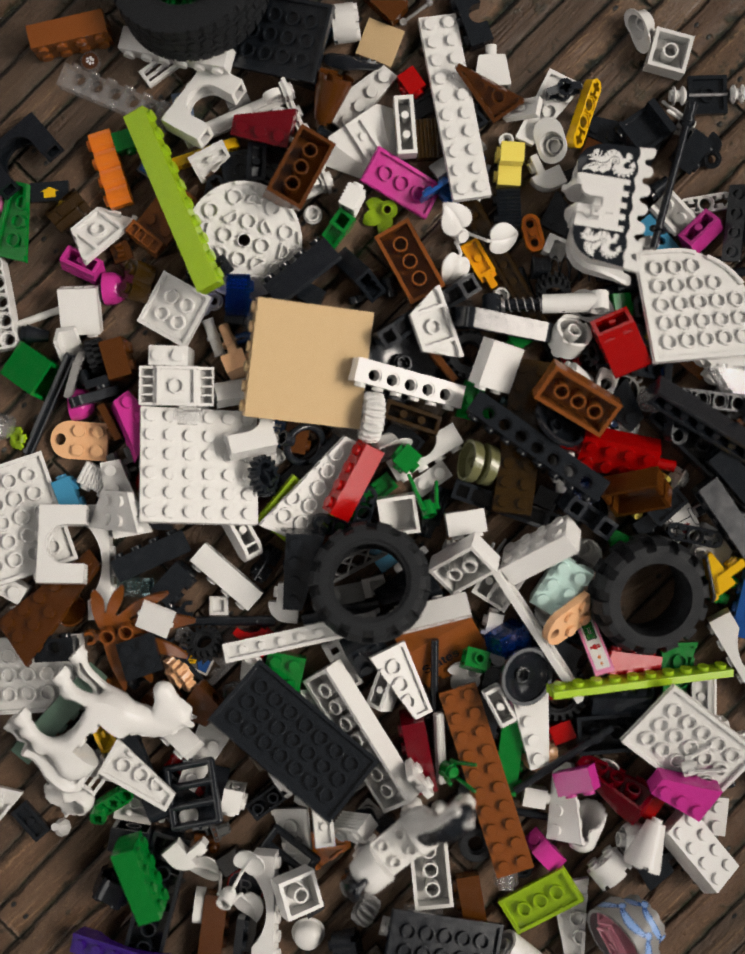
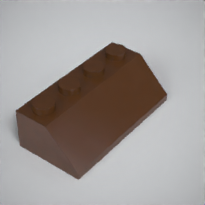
M301 124L262 197L279 207L300 211L336 144Z

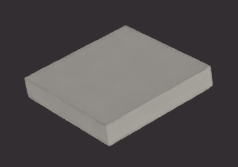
M82 348L72 363L63 397L68 399L72 398L80 382V370H83L86 352Z

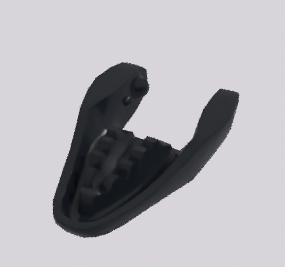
M328 53L324 58L325 64L343 71H373L383 66V63H377L376 60L371 61L370 58L366 60V57L361 59L360 56L356 58V56L340 53Z

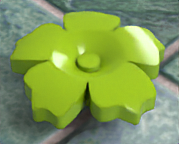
M16 427L9 433L11 447L22 450L24 448L23 443L28 439L27 435L23 434L22 427Z

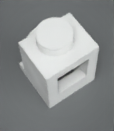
M489 607L487 614H484L482 618L484 628H480L479 632L500 638L505 615L500 613L499 609Z

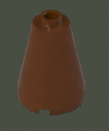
M321 67L318 70L313 114L316 123L327 126V124L333 122L353 86L354 79L346 74L342 76L338 74V71Z

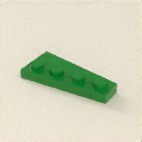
M17 182L21 189L8 200L5 199L0 217V257L28 263L31 186L27 183Z

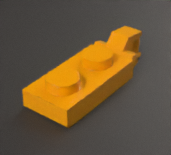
M474 238L460 246L464 256L469 259L470 266L478 280L482 284L486 282L490 290L498 287L494 279L497 276L496 269L479 240Z

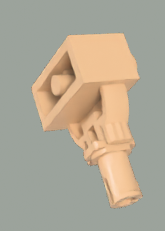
M223 323L218 328L223 338L222 346L228 353L220 356L231 380L245 378L244 361L248 360L249 352L245 353L242 347L238 348L237 341L239 339L234 337L229 324Z

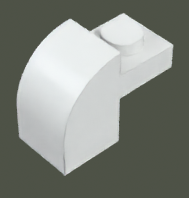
M537 153L529 157L527 167L530 174L535 175L529 181L533 188L540 192H552L567 183V179L559 164L545 171Z
M279 582L278 586H274L273 597H277L276 600L268 601L269 610L277 620L297 624L299 610H283L284 582Z
M203 836L189 848L178 837L164 850L162 856L177 870H191L198 865L200 861L198 858L208 850L206 847L209 841Z

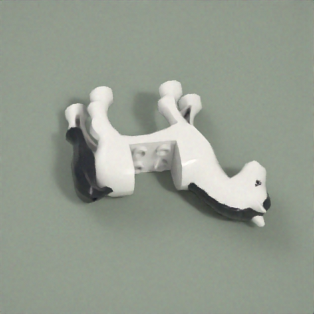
M459 794L449 805L444 800H436L432 803L431 808H428L422 804L421 799L416 797L409 804L402 806L400 818L379 836L373 833L366 844L361 842L355 844V851L352 854L353 860L349 867L345 868V874L340 879L339 887L343 895L355 904L360 899L363 891L369 896L379 893L394 881V875L420 855L426 856L440 844L457 841L466 834L467 829L474 828V809L476 806L474 798L470 794Z

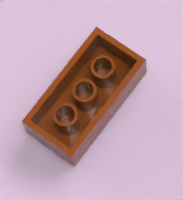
M102 8L25 26L30 49L40 61L50 62L56 57H71L74 53L78 52L89 53L92 49L96 48L107 49L110 45L115 44L110 22Z
M409 218L374 236L376 244L411 307L419 304L435 286L440 285L441 290L446 287Z
M555 358L532 390L533 397L599 438L623 407L619 397Z

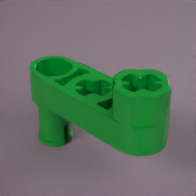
M117 786L95 800L94 806L91 809L89 815L90 822L94 825H103L106 822L107 816L128 804L133 799L134 794L121 786Z

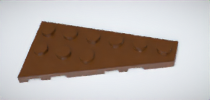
M90 549L72 562L88 565L87 585H89L102 566ZM44 584L0 618L1 630L26 667H30L33 662L32 659L37 652L40 653L43 649L45 641L49 636L53 635L70 611L69 608L73 602L77 601L81 596L79 594L86 585Z

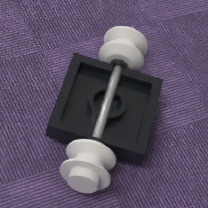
M727 75L688 76L687 91L684 86H681L680 90H676V87L673 86L672 90L668 92V101L671 102L672 106L676 102H680V105L683 106L686 100L690 101V104L691 101L697 102L698 107L695 116L727 115V99H729L731 104H734L736 100L743 104L745 100V87L743 84L739 88H736L735 84H733L727 90Z

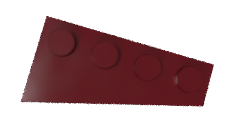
M407 709L399 710L401 725H398V732L400 737H404V743H401L403 755L407 754L408 759L411 757L415 763L418 762L421 765L424 776H429L434 783L433 792H438L424 717L415 720Z

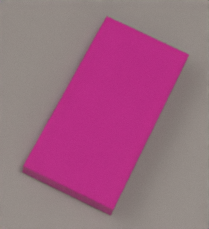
M377 146L359 180L423 220H426L438 197L436 194L421 204L419 200L422 196V191L429 186L432 188L437 186V181L380 146Z

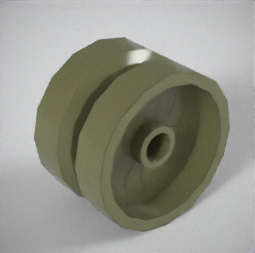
M471 439L466 441L461 448L457 461L458 478L461 481L475 482L483 486L491 485L497 476L500 466L501 455L497 445L482 444L480 441Z

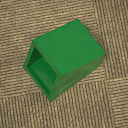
M20 341L8 361L4 364L0 374L28 394L45 401L60 364L34 347Z

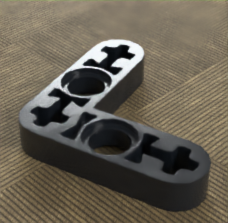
M367 486L364 493H368L370 490L373 495L368 496V504H365L366 497L364 494L362 495L349 522L333 515L318 513L312 518L314 529L326 530V534L332 535L336 532L334 526L338 522L345 524L344 529L349 527V524L352 526V523L363 521L370 523L377 500V491L373 486ZM361 508L368 509V514L365 517L358 516V511ZM321 519H323L325 523L330 524V529L329 526L326 524H322L321 527H319L318 523L316 522H320Z

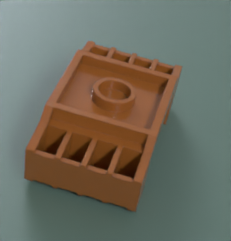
M185 190L195 207L200 200ZM157 197L138 221L133 219L125 230L128 237L156 259L174 240Z

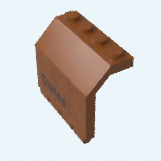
M446 589L442 590L446 596H450ZM472 618L404 634L395 638L396 642L405 641L422 685L426 684L428 688L431 687L432 638L439 639L438 677L441 676L442 679L452 675L447 669L452 664L461 661L463 649L467 646L484 651L489 648Z

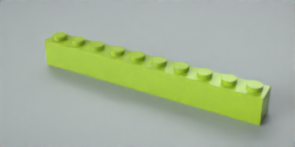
M141 106L123 116L194 286L198 293L206 295L225 285L223 280L224 274L215 262L217 259L216 255L208 245V236L201 229L200 225L202 223L199 216L193 210V201L186 194L185 190L187 188L184 181L178 175V166L171 159L170 155H172V152L163 140L164 133L157 126V117L151 109L149 110Z

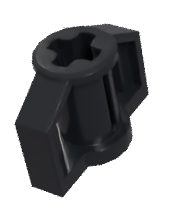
M563 78L557 85L546 89L544 93L546 101L556 99L559 102H565L570 96L581 93L583 89L581 81Z

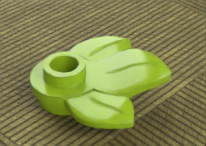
M372 197L365 202L369 210L364 214L362 221L364 225H377L379 234L393 226V218L398 212L395 202L391 200L383 201L379 197ZM387 206L391 208L389 213L385 212Z

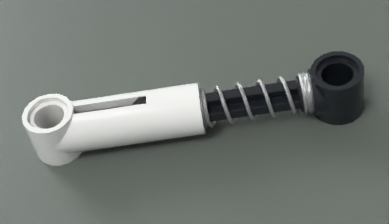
M595 289L589 293L542 294L541 298L538 296V298L530 297L529 299H524V297L522 299L501 298L497 293H486L482 295V309L502 313L506 311L512 313L513 311L520 312L521 310H526V312L528 310H534L535 312L540 310L542 314L590 312L594 315H603L609 312V292L605 289Z

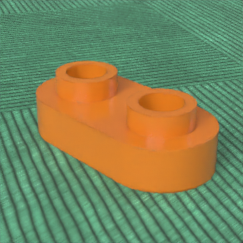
M527 214L522 218L521 227L524 243L528 251L537 253L544 247L545 238L539 218L534 214ZM532 222L533 227H527L526 223ZM536 240L538 242V245L533 246L531 244V241Z

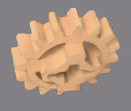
M168 656L162 661L165 668L164 674L173 686L175 685L178 689L182 688L188 693L194 689L196 682L193 680L194 674L185 662L183 663L179 659L176 660L173 656Z

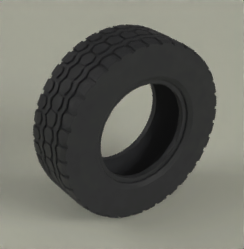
M114 0L130 32L144 48L162 58L164 56L165 59L173 61L176 59L181 62L189 60L193 62L199 61V59H210L214 55L215 57L219 56L224 51L231 50L236 47L237 43L240 44L245 40L246 36L253 32L255 25L257 26L261 21L269 0H198L183 5L168 4L160 0Z

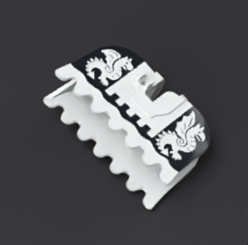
M597 144L588 147L579 156L571 181L568 184H563L561 191L565 193L569 201L574 202L564 211V218L568 224L567 228H570L565 250L572 266L580 272L607 279L624 286L631 284V277L623 271L639 272L640 264L638 261L633 260L631 255L640 253L643 248L642 244L636 241L634 236L641 235L645 231V225L639 222L637 217L644 216L648 211V207L640 202V198L647 197L651 192L650 187L643 184L642 180L653 175V169L647 166L645 161L652 160L655 157V148Z

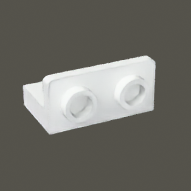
M673 191L664 226L668 233L676 237L697 215ZM663 196L649 208V211L656 219Z

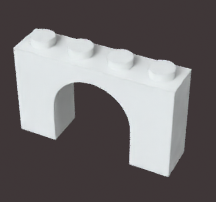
M207 70L205 72L197 71L191 81L186 84L181 94L175 98L171 107L163 114L161 121L165 129L192 145L204 149L213 137V132L209 124L191 115L193 106L198 100L206 96H218L237 105L247 92L244 82L231 73L230 75L223 74L219 76Z
M246 377L214 383V400L217 409L239 405L240 399L243 400L244 392L241 391L242 380H246ZM259 418L260 422L253 430L227 436L226 445L230 461L276 452L279 445L278 433H274L275 421L273 419Z
M39 504V509L36 511V520L39 521L38 529L35 530V540H38L37 548L34 550V559L37 560L36 568L33 570V578L36 579L38 584L87 585L88 565L84 563H59L51 554L50 542L53 535L61 528L68 526L89 527L90 507L88 505Z

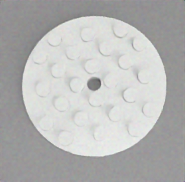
M245 180L222 184L204 195L193 209L201 220V229L208 236V245L215 253L216 258L223 254L234 268L232 272L223 278L225 285L215 289V291L221 294L241 298H254L268 294L260 283L263 281L262 278L267 273L276 271L282 261L286 259L289 261L294 257L293 253L302 248V232L295 211L279 207L262 197L268 187L264 184ZM243 234L248 235L250 238L249 244L245 246L241 245L238 241L239 237Z

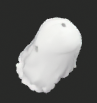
M49 782L44 785L46 800L50 804L60 807L65 818L69 815L84 816L91 812L94 806L95 796L83 788L77 793L67 794L54 789Z
M590 798L579 800V814L583 826L581 830L585 845L568 843L569 847L579 853L593 851L608 816L603 804Z

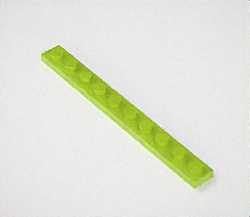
M716 661L713 664L699 663L697 666L683 665L680 668L645 670L641 673L628 672L625 675L611 674L609 677L594 676L590 679H573L569 682L555 681L553 684H546V692L556 700L665 686L672 683L681 684L734 677V669L723 661Z

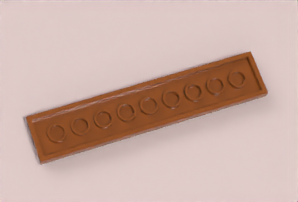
M473 681L438 692L459 760L477 763V767L461 766L466 782L476 790V793L470 791V794L476 802L475 810L497 879L533 868L534 864L476 682Z

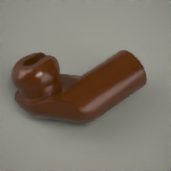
M194 833V842L199 841L205 836L209 841L207 845L209 852H218L220 843H215L212 833L208 836L205 833Z

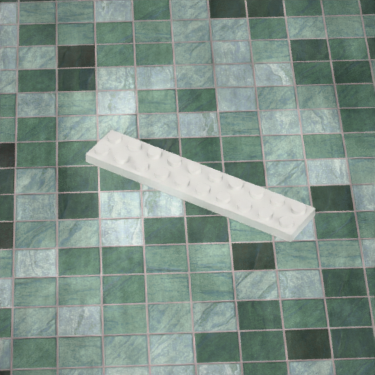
M456 13L421 17L418 18L417 22L452 202L456 203L490 198L492 193L472 92L455 70L457 64L460 63L466 66L456 21L457 16Z

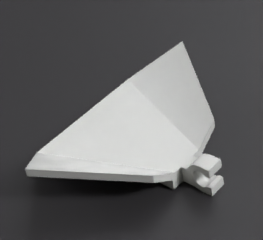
M375 104L331 134L328 139L336 145L325 166L361 178L377 146L384 148L397 157L393 108Z

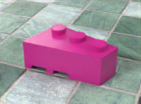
M660 767L655 770L647 781L652 795L698 822L701 821L723 793L717 780L711 779L709 781L695 775L693 777H684L682 772Z

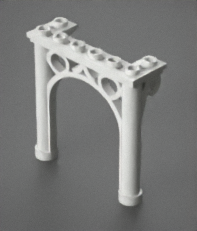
M282 77L281 81L278 82L279 87L267 90L263 93L262 98L205 122L209 124L213 132L211 139L231 131L235 114L286 110L285 107H282L284 105L288 109L298 110L295 124L298 131L301 124H303L301 119L303 113L300 106H296L293 101L296 97L291 82H286L285 77ZM185 141L188 149L195 147L191 143ZM325 165L306 200L322 193H332L333 179L329 171L325 172Z

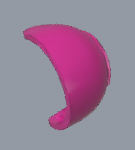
M103 272L101 276V294L103 302L107 306L116 305L125 300V298L120 297L119 290L124 278L114 272Z
M76 388L72 398L89 392L82 388ZM67 398L68 412L72 421H81L93 414L95 403L71 409Z

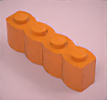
M108 128L87 135L89 141H86L89 152H93L94 159H92V164L95 171H99L100 177L97 180L100 188L105 190L106 196H103L105 205L113 211L134 205L135 203L121 158L115 149L111 136L112 131Z

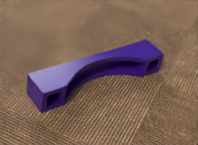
M85 926L73 933L70 952L75 954H171L131 948L111 940L101 931Z

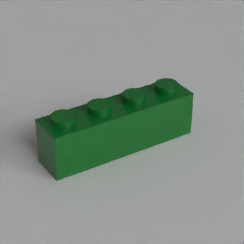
M517 721L504 728H499L497 751L513 797H516L513 787L521 782L518 779L519 772L523 771L524 764L521 761V755L525 753Z

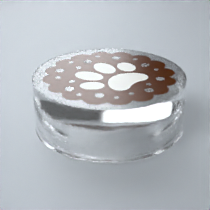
M88 51L82 55L81 65L87 72H96L100 68L101 60L95 52Z

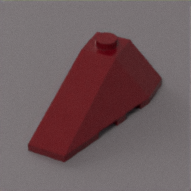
M591 755L582 756L575 766L594 763L601 787L596 789L597 792L619 816L631 825H634L655 798L650 792L647 781L639 776L635 778L625 774L626 771L621 768L616 770L609 767L607 762Z

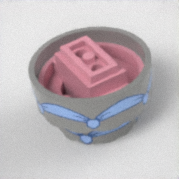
M629 894L623 899L621 897L609 896L587 914L590 933L603 954H660L659 944L666 937L665 925L660 921L659 914L651 908L646 900L641 899L639 895Z

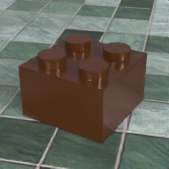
M122 336L98 342L110 381L117 383L138 377L139 365L132 356V353H134L132 342H128Z

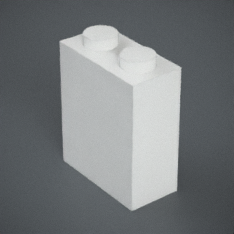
M99 285L61 286L57 289L61 327L76 326L79 335H87L88 338L98 337V334L104 331Z
M484 336L468 381L475 383L474 387L485 391L486 388H490V392L501 395V392L509 394L524 349Z
M149 345L148 365L194 366L195 351L189 346Z

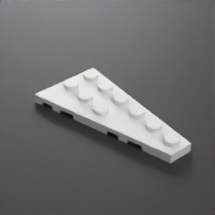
M343 435L258 524L285 537L287 528L314 529L312 518L318 513L328 514L322 508L324 500L331 492L334 481L341 473L342 466L347 461L351 449L357 441ZM321 519L320 522H316V523H318V526H319V527H321V525L323 524L324 520Z

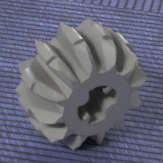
M363 893L353 907L351 919L359 926L368 927L379 913L381 901L375 895L369 896L367 893Z

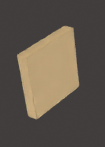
M369 17L355 55L361 58L366 57V60L368 58L371 61L376 60L377 63H383V65L391 69L405 31Z

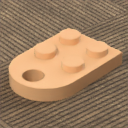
M64 421L53 429L50 438L51 446L54 452L62 458L107 462L106 456L109 452L110 438L106 432L108 427L106 423ZM59 434H63L66 438L65 443L59 445L56 441V437Z
M584 590L553 613L544 625L542 631L543 639L551 645H557L574 635L579 628L587 625L591 620L590 594Z

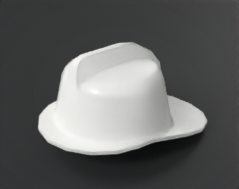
M630 8L624 14L625 26L631 35L636 49L640 53L645 54L650 49V36L653 35L655 30L654 19L645 9L637 11Z
M543 117L538 120L534 126L533 136L540 159L548 164H556L565 157L567 152V141L563 127L557 119L552 117Z
M388 432L383 433L377 443H372L371 446L385 453L380 461L382 463L390 459V456L402 443L405 446L407 444L412 445L413 441L410 438L398 439L395 434Z

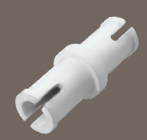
M212 317L201 322L207 334V342H210L214 357L216 358L226 354L220 339L222 337L221 333H218L214 318Z

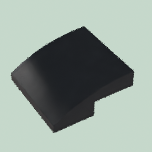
M248 142L246 181L269 185L286 153V148L267 146V143Z

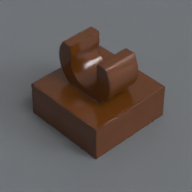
M127 239L109 246L116 265L127 262L129 259H135Z

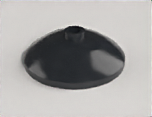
M538 401L535 413L538 425L543 433L560 446L568 448L578 446L584 439V428Z
M524 647L514 651L504 662L500 673V686L505 697L510 702L519 706H529L540 701L547 693L546 684H551L553 672L551 663L545 654L536 648Z

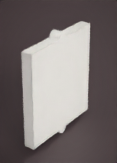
M144 599L141 610L137 612L138 618L135 626L167 639L170 629L174 626L173 620L176 612Z

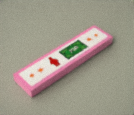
M591 617L587 625L578 629V633L596 677L614 671V667L598 626Z

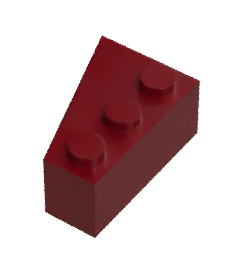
M286 109L235 114L230 134L289 148L293 138L298 110Z

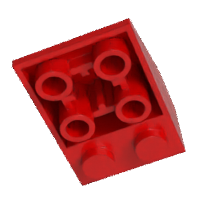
M627 306L590 321L592 335L615 379L652 364L636 323Z

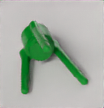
M407 474L412 491H414L416 501L420 507L422 518L430 519L437 515L436 510L440 509L438 481L434 482V503L430 499L422 501L411 474Z
M450 758V760H445L440 764L438 774L450 786L453 785L450 779L454 778L467 789L476 793V790L458 776L459 770L457 765L477 767V763Z

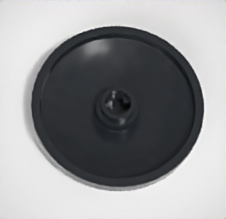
M414 332L388 350L380 351L374 340L370 343L369 360L439 378L440 370L426 353L421 352ZM372 370L369 372V379L371 381L374 379V372ZM390 375L387 377L388 385L392 383V378ZM408 380L404 384L406 390L410 387ZM425 385L422 388V392L424 395L427 392V387ZM383 391L384 397L397 402L410 401L407 400L408 396L401 395V397L389 395L390 391Z

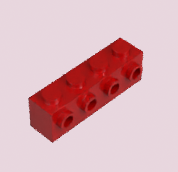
M358 439L356 444L353 445L347 461L344 462L341 473L334 481L331 492L325 498L322 508L329 514L349 522L385 453Z

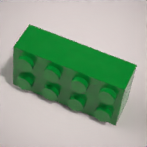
M288 651L268 654L266 665L295 690L300 692L307 656Z
M141 831L118 838L110 858L137 924L141 926L159 921L169 900V893L163 887L161 873L157 872L155 867V858L148 850V841L146 837H143Z

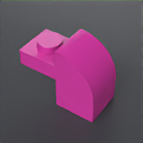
M535 827L525 837L532 854L550 872L561 867L567 861L557 847L546 839L538 827Z

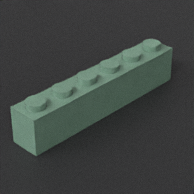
M91 662L89 663L103 680L107 679V676ZM76 677L73 680L78 688L93 693L92 688L83 679ZM60 694L34 724L47 736L53 737L57 733L62 734L69 726L66 723L70 719L74 721L81 713L79 709L82 705L72 700H66ZM17 741L11 748V751L29 765L32 760L21 756L25 743Z

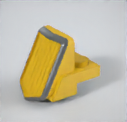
M711 551L703 553L702 561L706 579L709 580L710 600L712 603L719 599V595L736 584L732 576L745 567V561L742 558L730 557L722 563L724 565L722 566Z

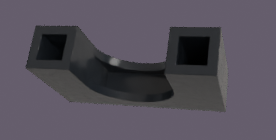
M32 112L0 139V195L6 200L21 189L8 170L10 157L16 150L24 146H34L50 163L65 151Z

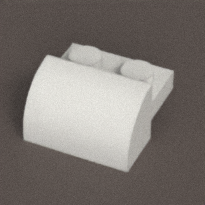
M493 575L476 583L471 591L503 613L506 612L511 604ZM525 580L515 585L518 591L524 584Z

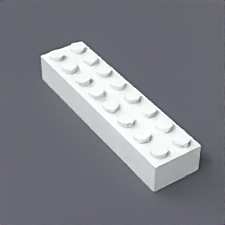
M340 658L302 681L320 711L379 760V763L364 782L384 813L409 804L421 793L416 789L414 781L409 782L407 780L404 761Z

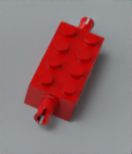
M584 428V439L578 446L573 448L560 446L563 449L576 451L575 458L595 472L609 475L658 466L661 470L674 473L676 468V460L660 458L662 454L661 439L606 428L600 438Z

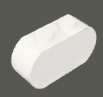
M222 525L235 551L243 562H247L263 553L262 544L252 526Z

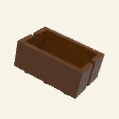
M658 466L604 476L610 484L601 497L609 505V508L616 517L671 508L672 487L667 479H664V475Z

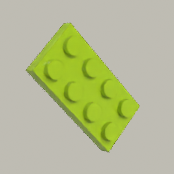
M563 865L499 898L498 903L519 935L584 902V897Z

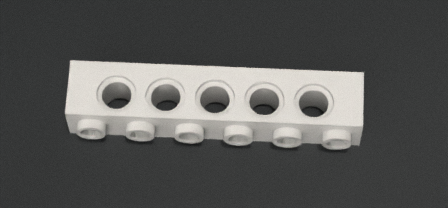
M353 357L348 378L357 387L365 388L368 385L376 392L390 391L389 395L401 397V395L408 396L407 400L419 402V399L424 400L426 405L436 407V404L443 405L442 409L453 411L454 408L461 409L466 386L362 357ZM371 370L374 372V379L372 381L369 379V372ZM389 375L392 378L390 385L387 384V377ZM406 380H408L410 384L408 390H406L404 386ZM424 385L427 387V392L425 395L422 392V388ZM441 390L444 391L443 399L440 398Z

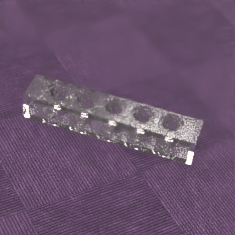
M64 63L56 82L61 90L124 116L141 106L147 109L155 107L157 126L163 132H167L161 118L171 107L169 102L162 99L159 102L146 92L142 94L135 92L136 89L129 85L124 87L118 85V82L112 78L107 77L106 80L93 70L89 72L82 70L83 67L76 63L71 65ZM85 78V82L82 85H77L79 79ZM97 86H103L100 92H95ZM115 93H121L119 99H112ZM133 100L139 101L137 106L130 107V103Z

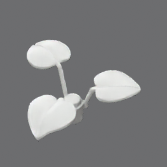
M443 202L441 227L444 233L455 240L454 245H456L458 254L451 252L443 260L441 278L445 285L455 282L468 274L470 270V261L467 257L462 256L463 253L459 245L466 242L469 236L490 243L489 250L492 253L502 254L513 247L518 238V231L511 224L500 222L495 224L490 230V239L473 234L465 229L472 221L470 210L459 203Z
M249 850L239 851L234 856L233 863L241 871L234 884L223 889L222 872L219 871L215 860L208 856L198 858L200 860L198 865L190 871L207 880L218 881L217 896L219 897L216 901L218 908L227 911L230 910L232 905H235L238 910L247 914L257 923L264 910L263 900L253 892H246L245 894L240 892L236 894L235 888L244 872L251 876L263 874L265 863L261 857Z

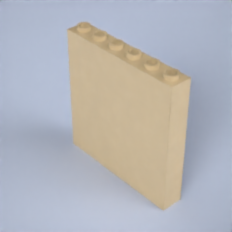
M255 297V301L252 300L250 309L253 312V320H250L248 325V332H251V337L246 343V352H249L248 360L244 361L246 380H242L241 391L244 392L243 400L240 399L239 411H242L241 415L360 429L365 388L354 386V382L349 381L348 378L353 357L369 359L374 312Z

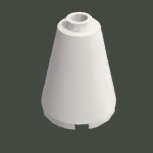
M653 816L651 819H646L622 858L624 862L641 870L649 869L648 872L651 874L660 875L666 826L662 824L663 820Z

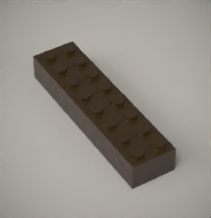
M522 358L510 393L506 396L505 408L543 434L535 413L538 400L533 397L532 390L551 363ZM503 421L502 430H508V423ZM522 433L515 434L517 441L523 442L525 440ZM500 441V466L494 480L490 512L530 517L538 468L531 463L532 460L526 456L524 458L516 453V448L512 445L507 446ZM532 444L531 446L534 453H540L541 448L539 445Z

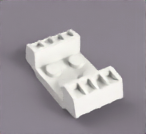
M139 366V405L213 407L214 367Z

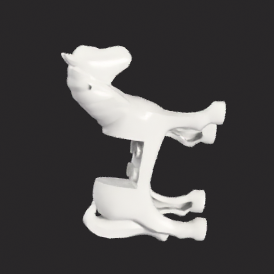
M80 645L68 660L75 664L77 677L87 682L92 688L93 693L78 688L71 679L70 670L65 665L51 679L54 684L60 686L61 696L64 699L72 700L85 707V711L79 721L62 735L47 736L36 727L32 721V713L24 707L18 714L15 713L3 728L12 733L17 741L25 743L21 756L32 760L54 789L61 793L71 794L81 791L86 776L99 764L97 754L86 743V737L89 733L94 734L101 726L111 735L120 739L125 738L129 734L132 736L140 735L142 737L163 738L176 734L183 727L193 728L195 726L191 720L196 719L197 716L192 714V706L177 694L172 683L169 681H159L155 684L153 689V706L135 701L128 693L107 683L92 669L88 663V651Z

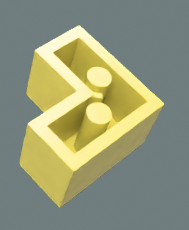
M502 141L500 147L496 148L494 163L497 164V171L493 172V183H496V189L520 188L525 142Z

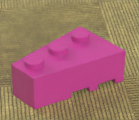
M127 390L113 401L111 411L119 429L122 431L125 443L129 447L135 463L140 459L141 406L138 400Z

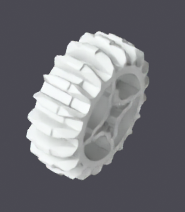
M366 391L364 393L360 429H357L358 438L363 442L377 443L382 436L386 411L383 393L376 391Z

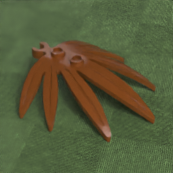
M119 585L110 597L106 611L105 603L100 593L96 590L91 592V609L99 630L87 629L84 636L91 635L93 639L87 641V645H94L98 640L103 643L111 668L124 691L127 689L128 682H126L116 644L142 636L136 634L150 633L135 626L138 616L130 617L137 615V612L141 610L144 599L156 604L169 594L168 591L146 595L130 604L119 615L116 612L123 600L124 585ZM176 614L173 620L174 626L171 629L193 624L196 622V619L187 615ZM155 637L160 654L184 659L188 658V653L169 641ZM152 674L144 676L147 681L153 682Z

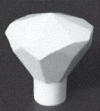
M64 817L60 818L51 825V830L57 836H66L71 830L70 821Z

